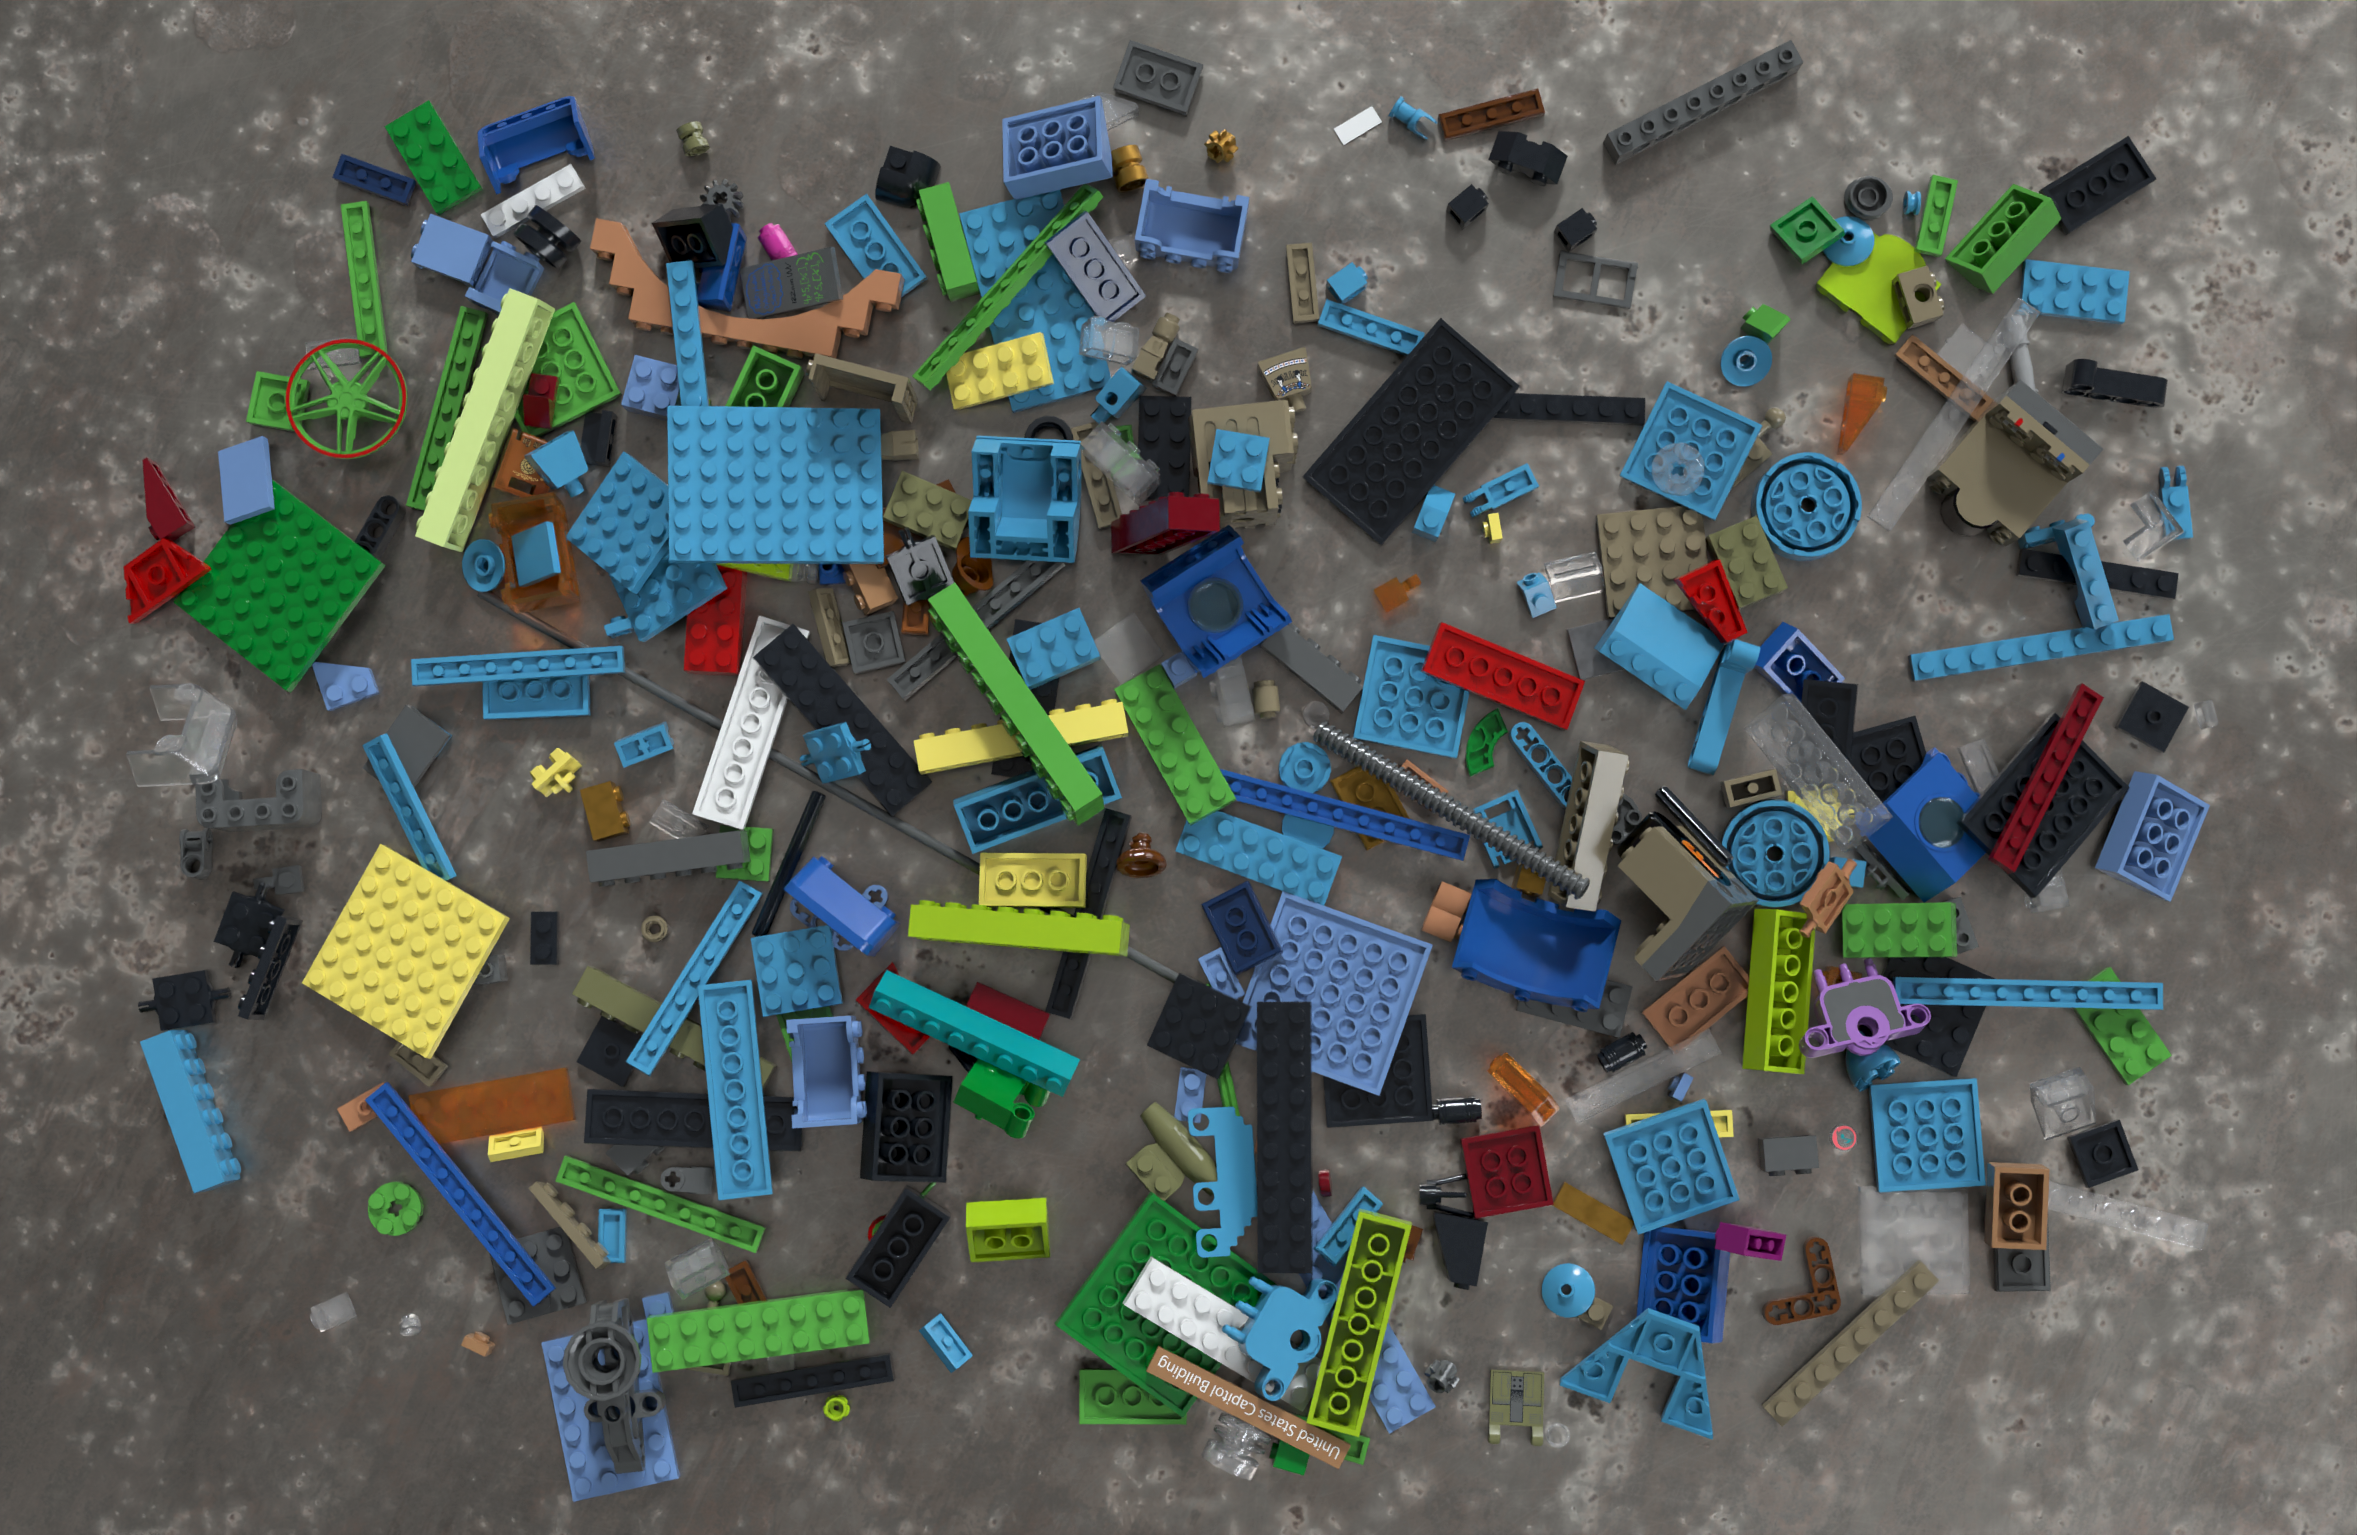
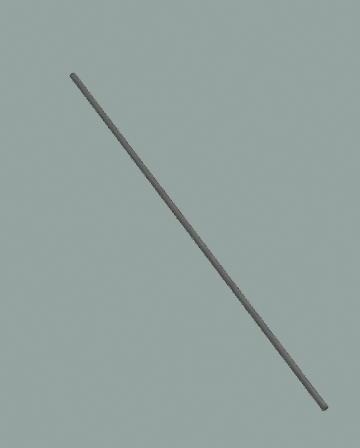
M490 591L478 592L477 597L571 649L591 648ZM625 667V673H618L621 677L719 731L721 730L722 720ZM771 748L769 759L980 875V863L899 818L891 817L888 812L836 783L828 782L822 784L818 773ZM1037 907L1050 914V911L1066 912L1059 907ZM1128 946L1127 958L1175 983L1178 973Z

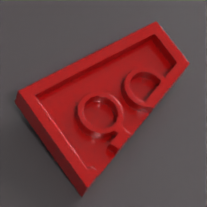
M1720 559L1711 561L1674 579V582L1721 643H1727L1748 633Z

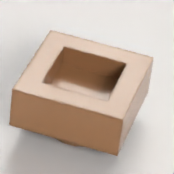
M476 1331L475 1334L465 1335L461 1346L485 1357L492 1353L495 1343L489 1341L490 1337Z

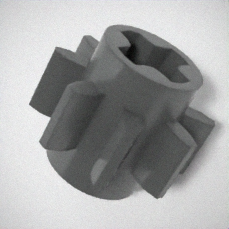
M1435 1360L1424 1373L1429 1377L1427 1380L1429 1388L1436 1393L1446 1392L1448 1394L1460 1381L1455 1376L1457 1368L1448 1360H1441L1440 1362Z

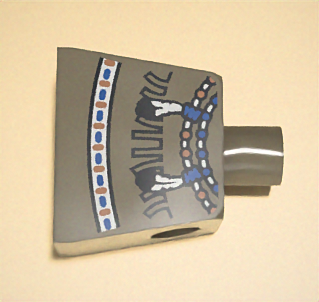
M1299 348L1259 361L1257 364L1258 372L1274 401L1288 400L1289 407H1294L1295 413L1304 411L1306 406L1302 396L1310 394L1312 390L1306 348Z

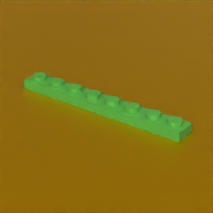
M464 306L460 307L406 506L409 508L425 511L426 497L433 490L436 482V471L443 464L445 448L451 442L454 435V424L461 416L463 400L467 394L486 325L487 312Z
M567 1155L564 1156L556 1178V1182L757 1253L766 1229L765 1226Z

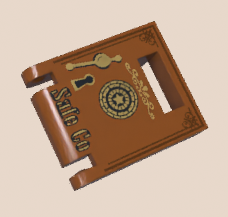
M511 428L491 487L535 504L544 505L549 486L524 456L549 441L523 431L519 440H517L518 429ZM511 477L534 485L531 487L530 493L527 494L508 487Z

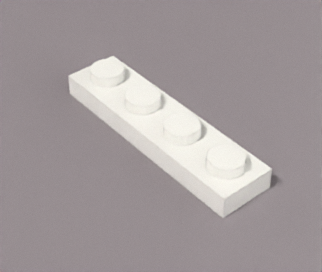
M569 164L487 210L481 216L492 236L496 239L518 227L521 223L527 222V215L535 205L546 211L586 188L572 164Z

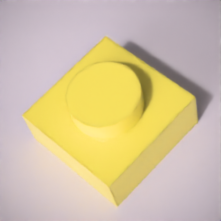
M1488 514L1485 518L1486 522H1482L1484 537H1489L1490 544L1500 543L1503 537L1499 514Z

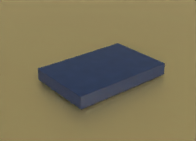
M1249 881L1201 904L1236 976L1283 953V949Z

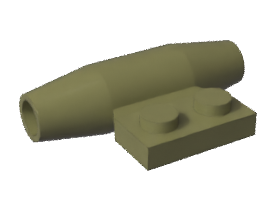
M1154 1102L1140 1115L1156 1143L1145 1146L1125 1165L1149 1192H1153L1165 1201L1181 1187L1185 1176L1195 1184L1217 1182L1216 1164L1208 1152L1178 1119L1157 1102ZM1202 1188L1208 1195L1214 1194L1211 1189Z

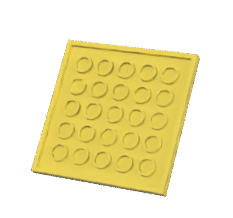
M380 844L302 983L423 1057L431 1059L510 918L391 848Z

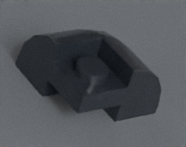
M890 146L884 165L879 171L875 190L876 200L902 208H911L917 205L916 200L921 199L919 190L935 186L941 165L935 159L915 150L909 152Z

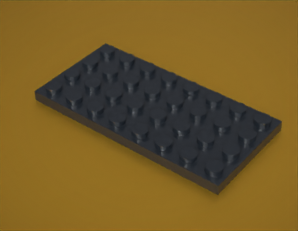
M1440 318L1302 477L1382 546L1520 386Z

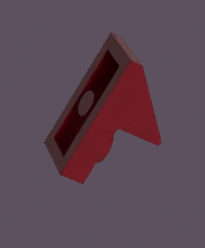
M531 373L528 395H523L525 426L551 430L559 385V378L557 376Z

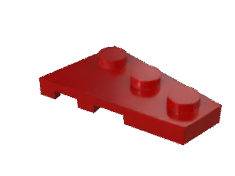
M892 962L855 1001L908 1052L914 1055L931 1036L869 1008L875 989L886 970L899 975Z

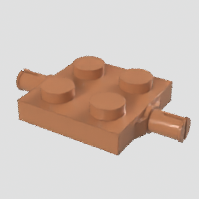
M1848 858L1841 870L1837 864L1828 861L1824 869L1818 873L1816 881L1809 891L1803 895L1800 903L1807 914V921L1799 930L1802 936L1809 938L1814 928L1826 934L1854 892L1850 886L1849 876L1857 866L1855 861Z

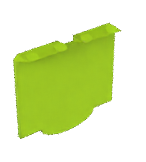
M1873 232L1874 247L1870 256L1855 266H1840L1832 263L1816 283V289L1845 312L1849 309L1853 310L1862 317L1859 322L1891 345L1895 344L1907 329L1892 280L1897 274L1924 267L1926 264L1921 254L1914 252L1915 248L1905 240L1889 234L1879 237ZM1936 280L1937 285L1935 289L1937 291L1941 283ZM1915 292V298L1920 302H1925L1924 294Z

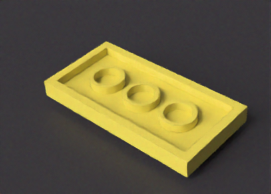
M1041 332L966 352L959 358L957 364L952 366L946 373L955 410H961L1054 384L1044 335Z
M980 853L979 905H986L988 907L1085 908L1087 855L1081 853Z

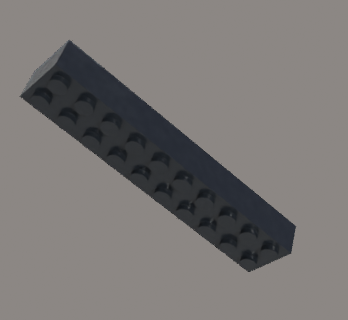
M1257 1002L1258 1273L1313 1272L1312 1002Z

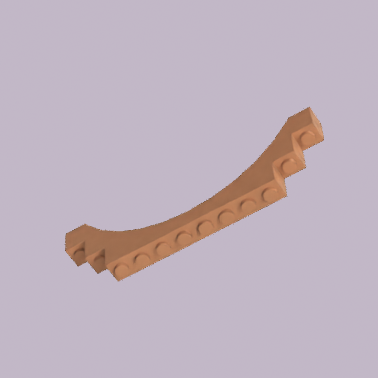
M596 218L590 249L599 259L613 261L614 258L609 284L616 289L618 294L632 296L633 293L628 319L633 324H636L635 328L651 331L652 327L661 329L660 332L663 334L674 336L669 287L655 275L643 260L628 229L622 223ZM875 269L851 291L843 295V300L830 302L821 308L791 317L765 320L737 318L699 306L702 337L711 338V342L720 345H726L727 341L737 343L736 346L742 349L751 350L754 345L772 354H777V351L787 352V356L796 359H802L804 355L813 357L812 360H814L815 353L837 358L842 331H844V335L859 338L860 334L868 335L873 305L876 306L875 309L884 312H891V308L899 310L905 279L900 273Z

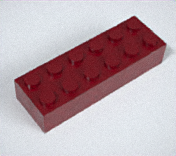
M1170 492L1167 497H1159L1158 501L1148 502V505L1139 506L1138 510H1130L1129 514L1120 515L1119 519L1111 522L1112 553L1163 555L1219 532V499L1210 498L1209 494L1203 493L1194 494L1193 497H1184L1182 492Z

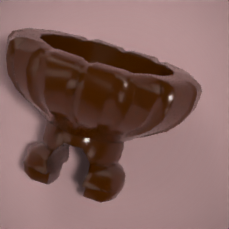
M1138 833L1132 837L1133 842L1129 841L1131 849L1119 856L1116 863L1117 870L1122 875L1132 878H1148L1161 874L1166 869V859L1161 853L1151 849L1152 839L1149 834Z

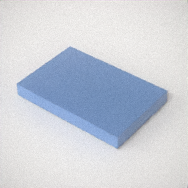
M261 436L218 451L224 522L230 525L274 510L268 439Z

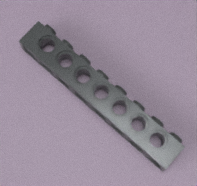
M1792 40L1607 133L1603 143L1616 165L1798 72L1803 64V60Z

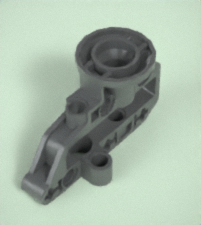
M622 1298L613 1303L601 1300L592 1304L589 1325L583 1327L571 1337L564 1350L563 1369L567 1381L577 1393L590 1399L584 1406L586 1418L592 1422H602L605 1445L614 1463L616 1474L645 1470L646 1461L642 1418L656 1415L666 1405L665 1395L660 1390H639L638 1375L640 1373L642 1356L638 1343L635 1340L633 1317L628 1298ZM600 1349H604L605 1365H600L598 1361ZM647 1396H653L657 1400L658 1405L655 1410L646 1406ZM630 1397H632L636 1405L635 1412L632 1417L630 1408ZM594 1402H597L598 1415L592 1410ZM614 1406L619 1408L620 1415L615 1411Z

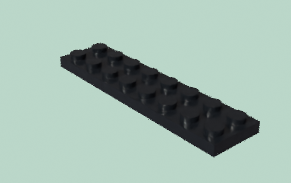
M794 624L790 625L753 657V660L815 730L846 722L851 735L856 741L864 739L870 741L867 744L871 743V748L860 751L861 760L866 771L856 775V777L891 817L932 783L926 774H920L916 762Z
M587 1089L584 1144L713 1148L708 1094ZM764 1096L769 1151L801 1152L802 1128H792L791 1115H794V1109H797V1106H793L794 1097Z

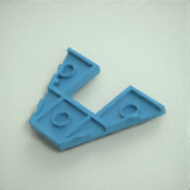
M1647 1308L1560 1378V1386L1611 1403L1629 1359L1677 1375L1678 1378L1661 1415V1422L1713 1439L1700 1327L1695 1324Z

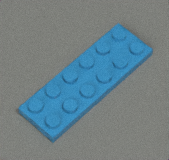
M1216 811L1191 826L1186 820L1175 850L1181 854L1323 906L1326 903L1342 859L1341 855L1221 811Z

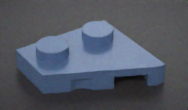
M314 662L312 664L328 711H333L380 694L370 668Z

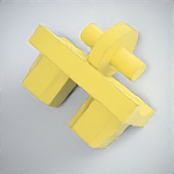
M556 748L549 756L550 760L554 763L550 768L546 770L545 767L539 765L530 772L534 780L532 783L533 787L545 797H548L553 792L557 794L563 788L570 793L573 788L569 783L576 777L574 773L582 767L579 761L568 752L565 753L561 749Z

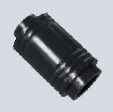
M1631 1032L1600 1049V1053L1596 1054L1606 1073L1610 1071L1614 1073L1645 1056L1644 1049L1648 1047L1640 1034L1635 1035L1634 1032Z
M1474 1096L1437 1098L1436 1104H1432L1433 1120H1438L1439 1125L1472 1123L1482 1119L1480 1098H1475Z

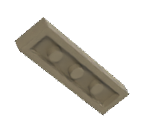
M1095 421L1070 429L1073 439L1081 441V467L1100 530L1110 527L1111 522L1119 519L1122 512Z
M536 1181L528 1188L596 1269H604L611 1263L607 1257L609 1253L601 1243L598 1242L596 1244L592 1240L590 1229L581 1222L579 1224L573 1217L575 1214L574 1210L566 1202L563 1204L556 1197L558 1195L557 1190L549 1182L545 1184L544 1182Z

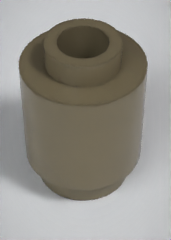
M1275 680L1254 682V688L1252 689L1254 714L1260 715V719L1275 718V713L1280 712L1278 686H1275Z

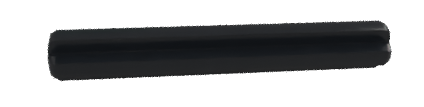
M1662 786L1655 793L1656 798L1720 866H1728L1733 861V856L1668 787Z

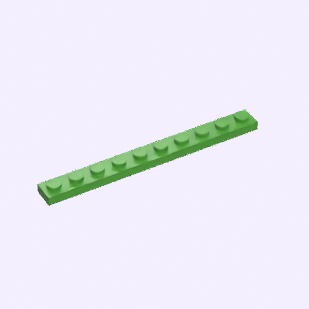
M1083 184L912 377L928 390L939 384L947 371L957 364L964 352L974 345L981 333L1011 303L1014 296L1028 284L1031 277L1045 265L1052 254L1044 242L1084 211L1088 213L1093 211L1104 196L1097 189Z

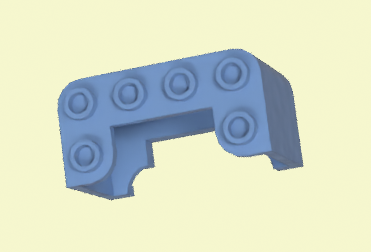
M1146 179L1135 235V250L1140 253V257L1146 259H1155V256L1161 257L1173 264H1180L1181 261L1191 263V266L1196 268L1212 266L1217 267L1216 270L1223 273H1231L1232 270L1238 268L1250 197L1236 195V200L1228 202L1229 197L1223 196V199L1173 191L1170 186H1167L1165 191L1164 188L1158 187L1159 181Z
M856 1016L786 1020L787 1033H790L791 1039L794 1038V1041H789V1047H791L793 1106H797V1109H794V1115H791L792 1128L862 1123V1118L867 1117L866 1101H862L861 1090L866 1088L865 1075L860 1074V1064L864 1063L863 1047L859 1048L858 1037H862V1021H857Z

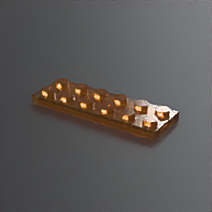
M568 1067L408 1095L410 1109L438 1144L576 1120Z

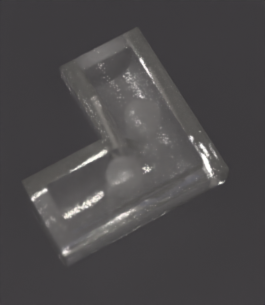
M2151 490L2130 505L2145 526L2123 540V543L2136 561L2140 563L2183 534L2184 530L2156 493Z

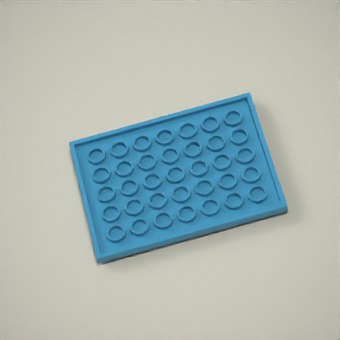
M667 406L669 563H884L880 409Z

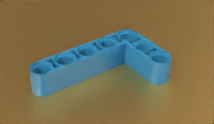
M1733 639L1724 645L1691 750L1688 768L1710 775L1715 774L1745 674L1754 669L1760 653L1759 646Z

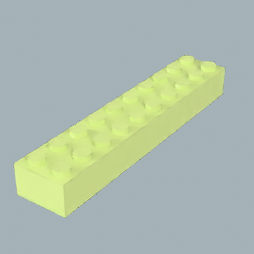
M511 288L502 298L501 312L492 324V335L489 343L483 348V359L480 367L473 374V385L470 393H467L463 400L464 409L461 417L454 424L453 438L445 448V459L442 466L436 471L435 485L426 497L424 514L418 519L416 524V537L462 553L555 311V308L545 302Z

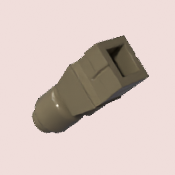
M1166 313L1164 317L1158 319L1152 331L1153 336L1141 348L1132 367V374L1153 384L1158 374L1156 369L1162 364L1168 344L1173 342L1180 329L1178 325L1180 319Z
M915 430L890 431L881 434V460H919L918 435Z

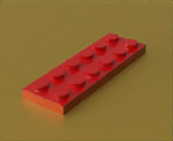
M1440 622L1421 672L1564 731L1569 727L1585 681L1443 622Z

